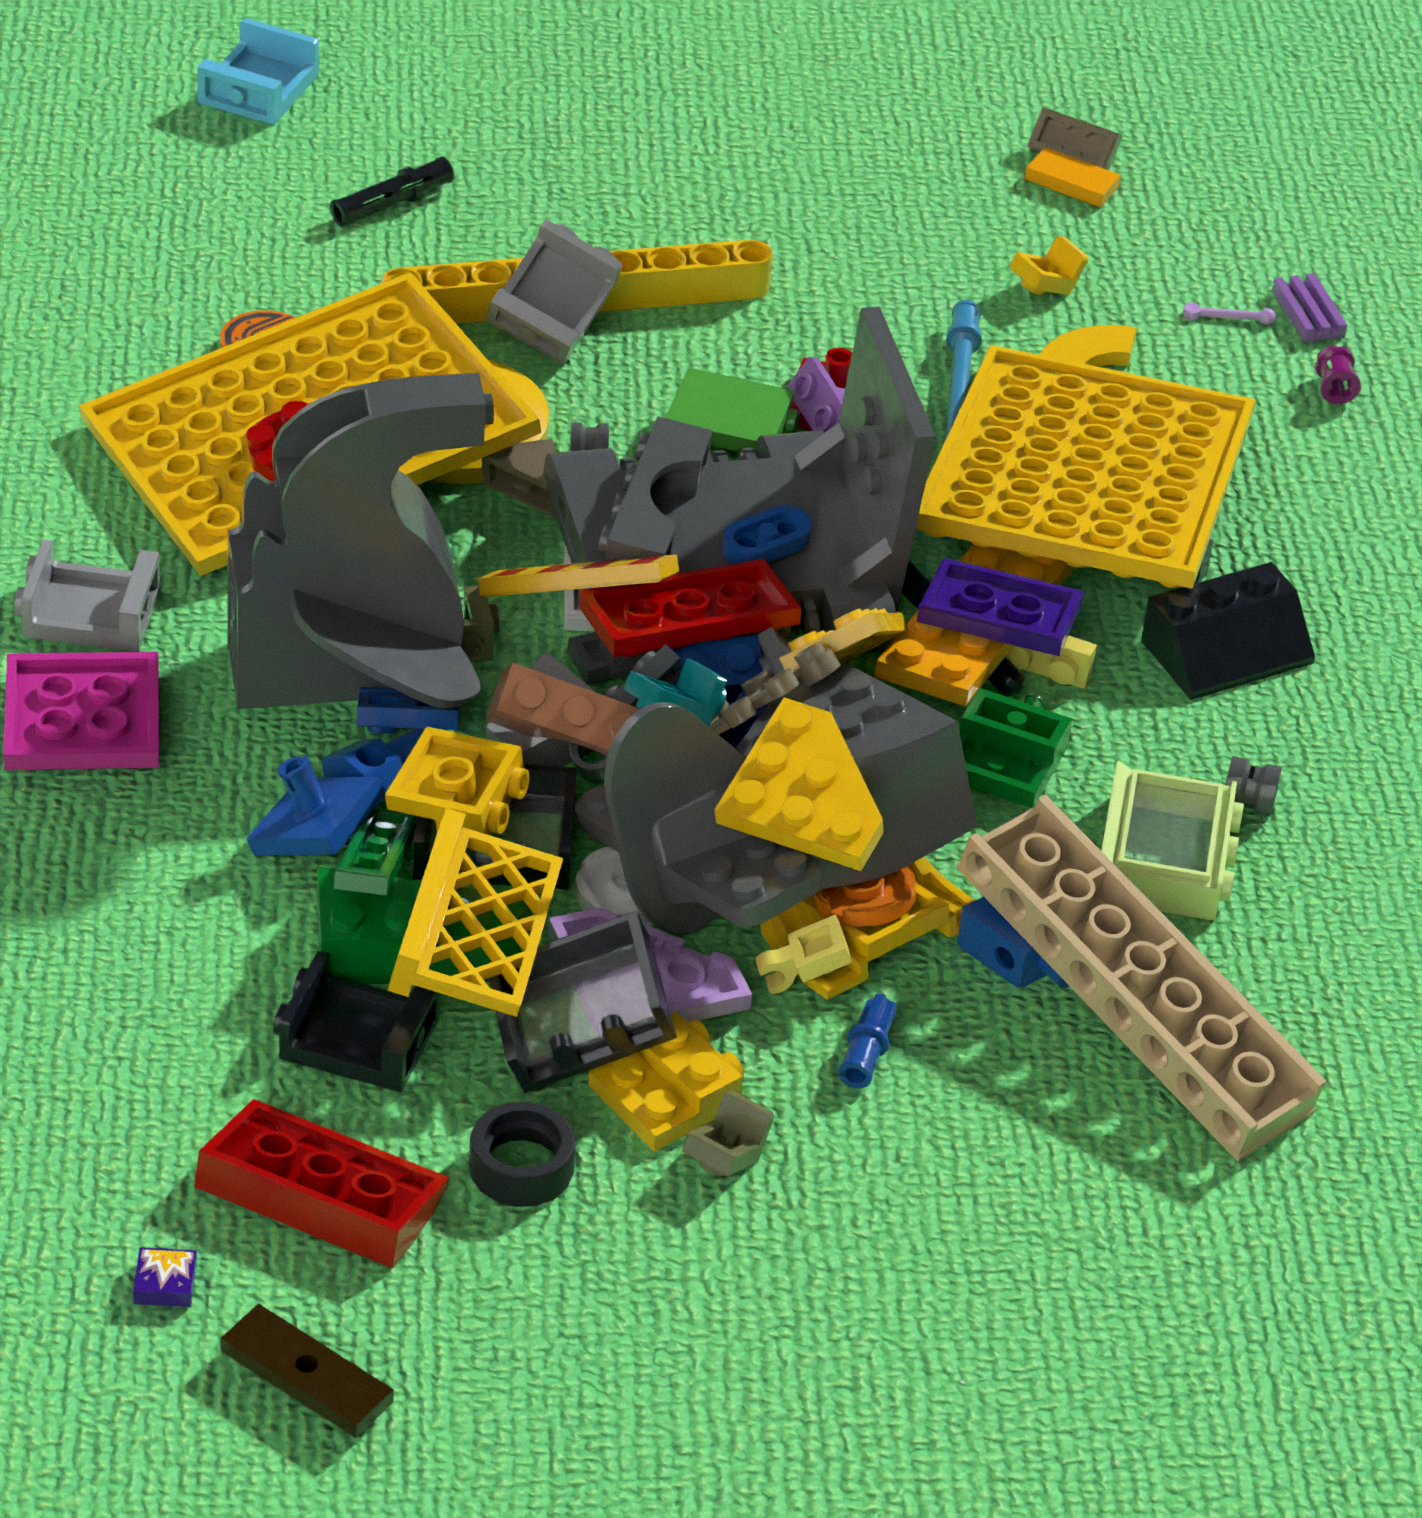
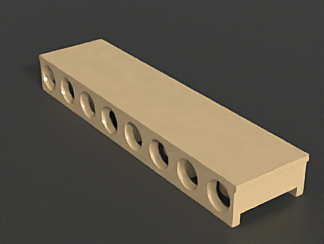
M1046 794L1038 798L1034 808L983 836L975 833L969 837L961 861L957 863L956 868L1237 1162L1314 1114V1106L1327 1081Z

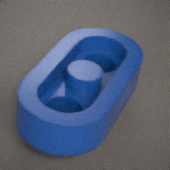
M781 505L730 524L724 532L722 553L732 564L764 559L766 563L798 552L808 545L812 520L805 511L794 506Z

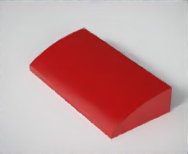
M252 1099L199 1150L194 1187L393 1268L408 1251L432 1216L448 1187L449 1177Z

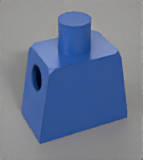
M985 897L962 907L957 945L1015 987H1025L1047 975L1060 988L1070 987Z

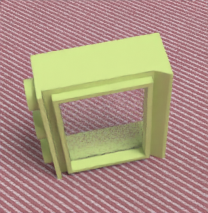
M1117 761L1101 851L1160 912L1215 921L1219 901H1230L1234 872L1225 870V866L1234 868L1239 837L1230 836V832L1239 834L1244 806L1243 803L1234 802L1237 781H1232L1231 786H1226L1213 782L1130 769L1120 761Z

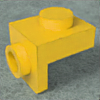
M1057 236L1046 257L1016 252L1009 268L1022 278L1021 285L1032 293L1044 295L1045 292L1070 295L1089 258L1066 237Z

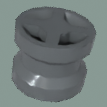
M571 422L570 451L609 448V423H599L596 427H585L581 422Z

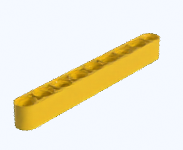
M739 240L610 251L616 260L622 263V268L616 285L598 312L762 298L767 295L770 289L772 249L766 243L758 240ZM523 258L395 268L385 272L382 276V283L411 272L456 324L486 321L494 296L500 288L504 289Z

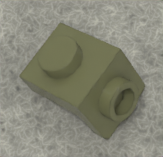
M479 585L464 587V632L460 646L470 662L493 660L494 633H499L500 630L497 605L489 604L487 597L480 595Z
M735 1091L725 1093L715 1120L688 1132L682 1152L698 1160L699 1166L705 1171L714 1175L728 1177L759 1161L774 1120V1114L772 1111Z

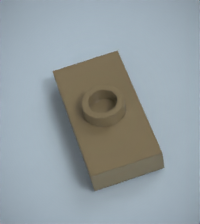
M1042 107L1027 147L1038 153L1044 147L1109 170L1122 136L1114 131Z

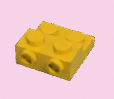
M426 727L385 793L387 810L435 820L438 833L445 808L466 814L462 825L464 828L490 836L492 833L502 834L509 820V803L512 798L522 799L527 792L529 771L524 769L521 746Z
M677 1011L670 1014L677 1035L676 1039L589 1070L588 1086L654 1152L687 1135L688 1132L715 1120L725 1093L735 1091L740 1095L742 1094L744 1071L739 1059L731 1052H725L721 1055L711 1045L710 1036L705 1026L696 1019L687 1022Z

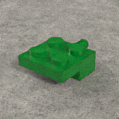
M979 688L961 717L959 731L969 785L971 788L1034 808L1068 748L1072 718L1045 710L1044 701L1039 696L1036 697L1033 703V694L1027 695L1024 702Z

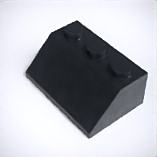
M1272 562L1195 583L1193 589L1181 587L1148 597L1141 642L1190 700L1314 664L1315 654L1298 592Z

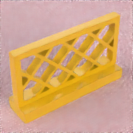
M445 808L387 991L408 997L412 985L517 1017L563 858L464 828L462 825L466 814ZM466 848L488 854L493 863L477 868L465 853ZM523 867L533 868L547 873V877L528 884L517 869ZM503 874L513 886V889L497 894L486 879ZM472 884L483 899L465 904L455 889ZM523 900L534 915L517 920L506 905ZM492 910L503 925L485 930L475 916ZM461 921L471 933V936L454 941L443 926ZM513 937L524 952L506 957L495 942ZM481 947L492 962L474 968L464 953ZM450 958L460 973L448 976L429 970V966L432 963ZM502 974L512 987L513 993L510 995L490 989L484 980Z

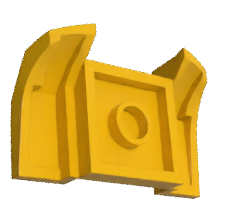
M922 857L908 865L915 875L916 901L910 911L895 921L878 926L852 927L841 925L852 963L840 967L831 973L806 981L804 984L829 1000L868 980L869 961L881 957L887 952L917 937L923 936L933 929L938 930L949 938L958 935L962 907L975 900L948 881L925 857ZM812 895L766 922L761 923V933L771 949L776 950L789 945L787 934L825 918L814 908ZM797 974L795 977L802 981L799 974Z

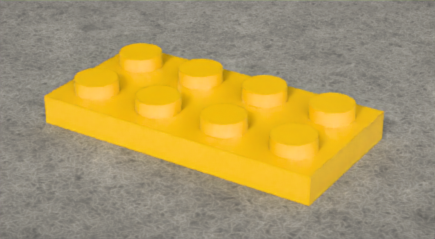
M860 608L834 620L833 623L837 629L835 631L831 630L826 633L824 630L818 633L812 631L791 641L788 645L792 652L779 659L784 670L787 668L793 670L798 666L794 657L807 647L820 641L824 649L830 647L837 659L847 662L907 631V622L902 612L887 613L885 608L880 610L877 608L861 610Z

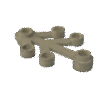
M820 641L816 642L794 657L798 664L795 669L787 668L772 678L765 670L742 684L741 688L746 696L731 705L725 700L721 712L716 717L713 716L709 727L719 735L752 717L759 707L793 690L800 684L797 680L799 677L805 686L808 687L834 672L841 664L830 647L824 649Z

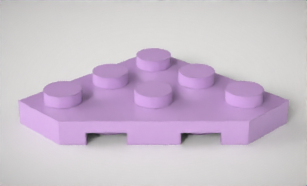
M594 908L551 917L548 922V934L553 942L562 937L618 918V915L601 908ZM646 925L645 928L654 944L653 949L670 1014L677 1011L687 1022H690L694 1019L700 1021L751 1009L752 993L733 957L713 951L710 957L685 948L684 939ZM639 964L574 987L597 1038L603 1036L601 1020L605 1016L611 1014L619 1015L626 1027L654 1017L650 1010Z

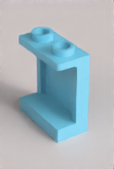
M245 18L240 23L239 44L222 63L204 59L197 67L198 103L275 125L319 75V40Z

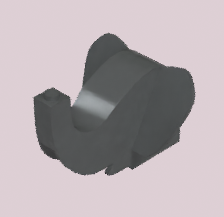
M479 373L396 378L342 389L321 397L302 408L281 427L272 444V466L276 480L270 481L256 471L249 474L243 491L242 522L236 528L228 530L227 646L237 709L357 701L360 687L393 688L413 699L442 708L462 706L473 701L480 691V681L472 663L460 646L463 639L464 619L452 562V551L442 524L423 492L407 475L398 469L413 456L425 452L484 445L485 424H493L494 405L492 394L483 393Z

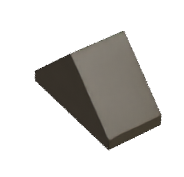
M553 439L518 443L481 458L482 483L556 518L546 490L547 483L543 474L546 455L548 453H556Z

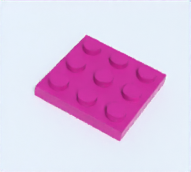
M158 652L7 654L4 770L159 768Z

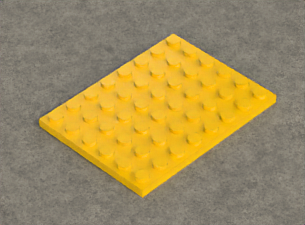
M411 272L79 405L82 421L200 576L227 566L228 530L239 526L243 519L244 486L249 474L254 471L246 438L247 430L268 415L281 411L282 406L290 401H304L309 405L321 397L342 389L389 379L479 373L483 393L492 394L494 405L493 424H485L484 445L434 450L413 456L400 466L398 470L407 475L416 485L435 479L440 475L541 433L540 418Z
M990 345L926 480L916 530L924 531L927 535L937 538L948 536L967 540L979 547L989 548L995 546L1014 550L1025 557L1036 558L1042 556L1064 561L1072 567L1084 568L1088 566L1107 570L1123 578L1140 577L1158 581L1163 586L1170 588L1186 587L1193 589L1253 416L1256 399Z

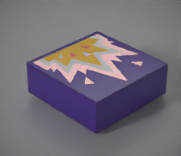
M140 1247L133 1288V1304L191 1307L197 1269V1250Z

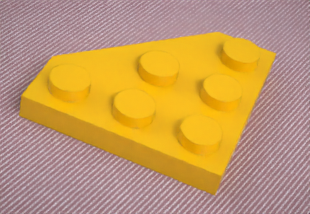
M785 697L780 702L714 809L717 824L862 871L884 833L882 816L832 713Z

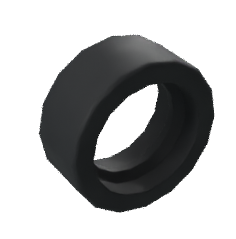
M508 1102L491 1108L476 1121L470 1134L469 1166L471 1179L480 1192L498 1203L514 1207L538 1206L554 1200L568 1188L574 1173L576 1148L574 1130L564 1116L550 1107L533 1102ZM510 1141H530L544 1146L554 1154V1157L548 1162L535 1167L518 1168L503 1164L494 1158L490 1152L495 1147Z

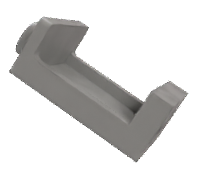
M544 220L535 241L504 289L500 288L491 301L486 321L564 366L616 285L622 263L617 261L615 256L607 249L599 246L593 247L579 239L569 227Z
M43 539L37 556L29 557L26 569V587H18L15 596L14 613L15 616L22 617L23 637L139 652L160 591L159 552L140 550L133 571L58 562L54 559L53 541Z

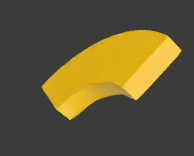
M1098 325L1076 329L1052 340L1039 355L1097 367L1106 365L1127 366L1130 362L1137 327Z

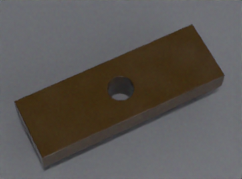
M259 1303L220 1338L221 1352L355 1438L394 1402L393 1388Z

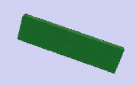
M373 809L358 827L335 870L333 889L387 896L414 840L417 816L396 811Z

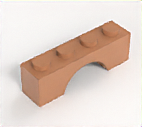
M512 662L500 673L485 721L532 738L544 737L563 740L590 748L608 756L610 747L619 729L640 708Z

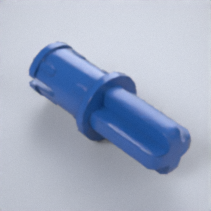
M876 994L874 999L866 1001L858 1024L852 1026L848 1032L847 1041L849 1047L843 1062L838 1068V1072H840L839 1078L850 1087H867L872 1081V1074L879 1057L888 1051L890 1043L888 1033L897 1007L895 1002L887 1000L884 994Z

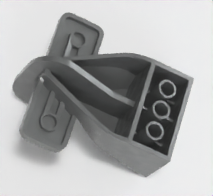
M839 659L837 660L841 664L840 667L825 678L808 687L799 678L797 680L800 684L780 698L771 701L735 748L687 709L667 702L650 704L631 715L619 729L608 753L604 786H597L588 790L574 804L577 823L581 830L619 852L625 881L631 898L639 911L661 929L673 934L693 933L708 925L718 914L739 926L750 927L759 925L811 897L823 888L858 884L895 873L977 827L958 721ZM784 697L832 713L882 816L884 833L862 871L716 823L714 809Z

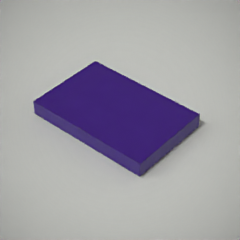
M943 558L918 607L917 622L1060 656L1082 607L1084 592Z

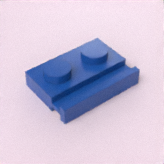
M360 687L357 705V726H367V730L372 733L391 734L397 732L398 728H418L424 731L426 727L446 731L458 730L459 706L452 708L436 707L413 699L393 688Z

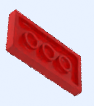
M764 559L678 573L661 582L579 590L580 610L613 657H635L642 652L659 650L665 644L672 649H680L692 643L709 640H729L737 635L764 632L771 626L778 631L782 627L799 625L801 618L800 605Z

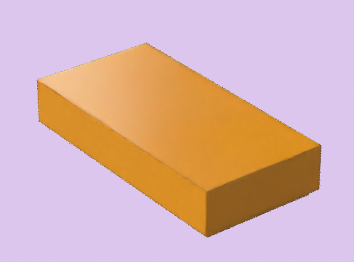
M1044 147L1026 167L1025 179L1094 206L1102 207L1119 188L1121 175Z

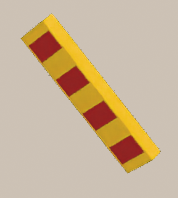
M676 554L497 570L478 578L480 595L484 597L661 582L676 575L679 572Z

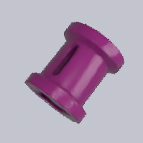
M1329 346L1318 353L1315 363V370L1318 376L1322 378L1320 382L1321 394L1325 400L1333 404L1350 402L1358 396L1361 390L1360 378L1353 371L1355 365L1354 355L1351 350L1344 346ZM1328 360L1331 361V365H1332V368H1331V369H1329V367H1328V363H1327ZM1343 381H1347V390H1345Z

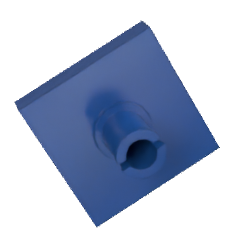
M300 756L290 758L278 768L279 777L282 778L288 791L246 840L254 855H335L382 800L386 790L379 776L316 778L308 757L303 756L300 758Z

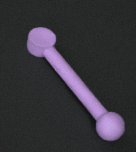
M1187 303L1184 305L1183 316L1188 320H1197L1202 316L1259 320L1263 325H1270L1276 318L1275 312L1270 308H1264L1260 312L1201 308L1196 303Z

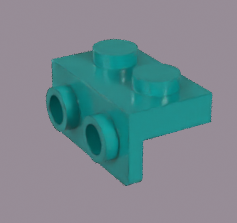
M687 658L676 686L630 671L624 690L638 698L636 707L640 709L659 702L673 703L692 712L707 726H710L713 716L719 715L726 700V689L724 688L726 679L697 661Z

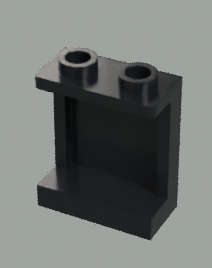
M317 951L308 968L302 967L299 970L294 983L293 996L289 1004L282 1003L277 1010L273 1024V1033L279 1035V1059L402 1093L439 1021L440 993L415 986L411 995L406 997L385 989L334 976L329 972V953Z

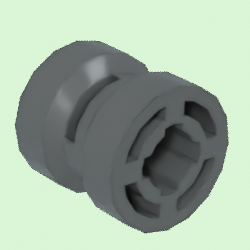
M1232 756L1225 785L1231 786L1232 781H1237L1234 802L1253 806L1256 812L1271 815L1282 767L1266 764L1263 767L1252 766L1248 759Z

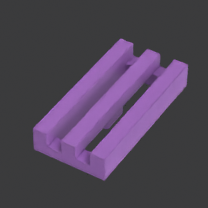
M1315 273L1306 274V280L1303 282L1299 275L1290 276V281L1287 284L1283 277L1274 278L1272 291L1304 342L1345 337L1347 323ZM1294 295H1297L1302 305L1304 306V310L1301 308L1300 304L1298 303ZM1313 320L1318 330H1315L1310 321Z

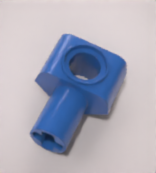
M415 729L387 743H384L381 739L359 740L323 757L324 777L379 776L387 792L422 735L423 730ZM385 796L382 798V800L377 804L375 808H378L386 804Z

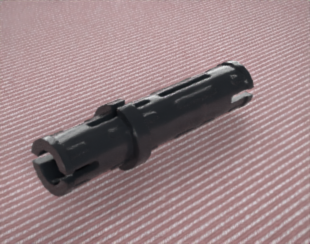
M439 157L414 169L409 166L402 168L398 171L397 176L331 201V215L338 226L344 227L348 223L377 213L402 201L414 202L423 197L424 192L453 182L454 172L452 166L445 157Z

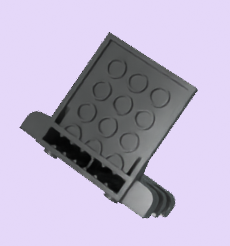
M880 306L861 308L840 418L836 425L825 433L823 431L761 435L757 439L755 453L753 448H741L738 460L729 461L724 450L709 452L707 468L696 496L674 497L655 505L665 516L677 522L672 555L677 554L679 572L676 574L732 564L724 557L722 544L726 528L736 521L781 505L794 506L805 511L812 520L808 545L798 552L767 563L800 605L801 618L799 625L803 635L812 631H816V633L823 630L825 633L831 630L835 631L837 629L833 623L834 620L860 608L861 610L867 608L869 610L875 608L880 610L885 608L887 613L898 612L936 436ZM612 448L548 453L546 455L543 472L547 483L546 490L572 564L604 561L605 555L597 552L601 532L605 524L613 526L614 522H611L610 518L616 495L618 493L626 494V491H623L626 472L630 463L636 464L633 458H622L619 461V466ZM791 626L782 627L777 632L787 640L791 637ZM760 631V632H754V633H749V634H743V635H737V636H735V637L757 634V638H758V635L761 634L762 631ZM601 638L599 639V646L603 657L609 663L608 672L611 679L628 677L636 663L646 653L650 652H642L635 657H613ZM894 638L863 654L884 652ZM760 646L761 654L764 656L765 654Z

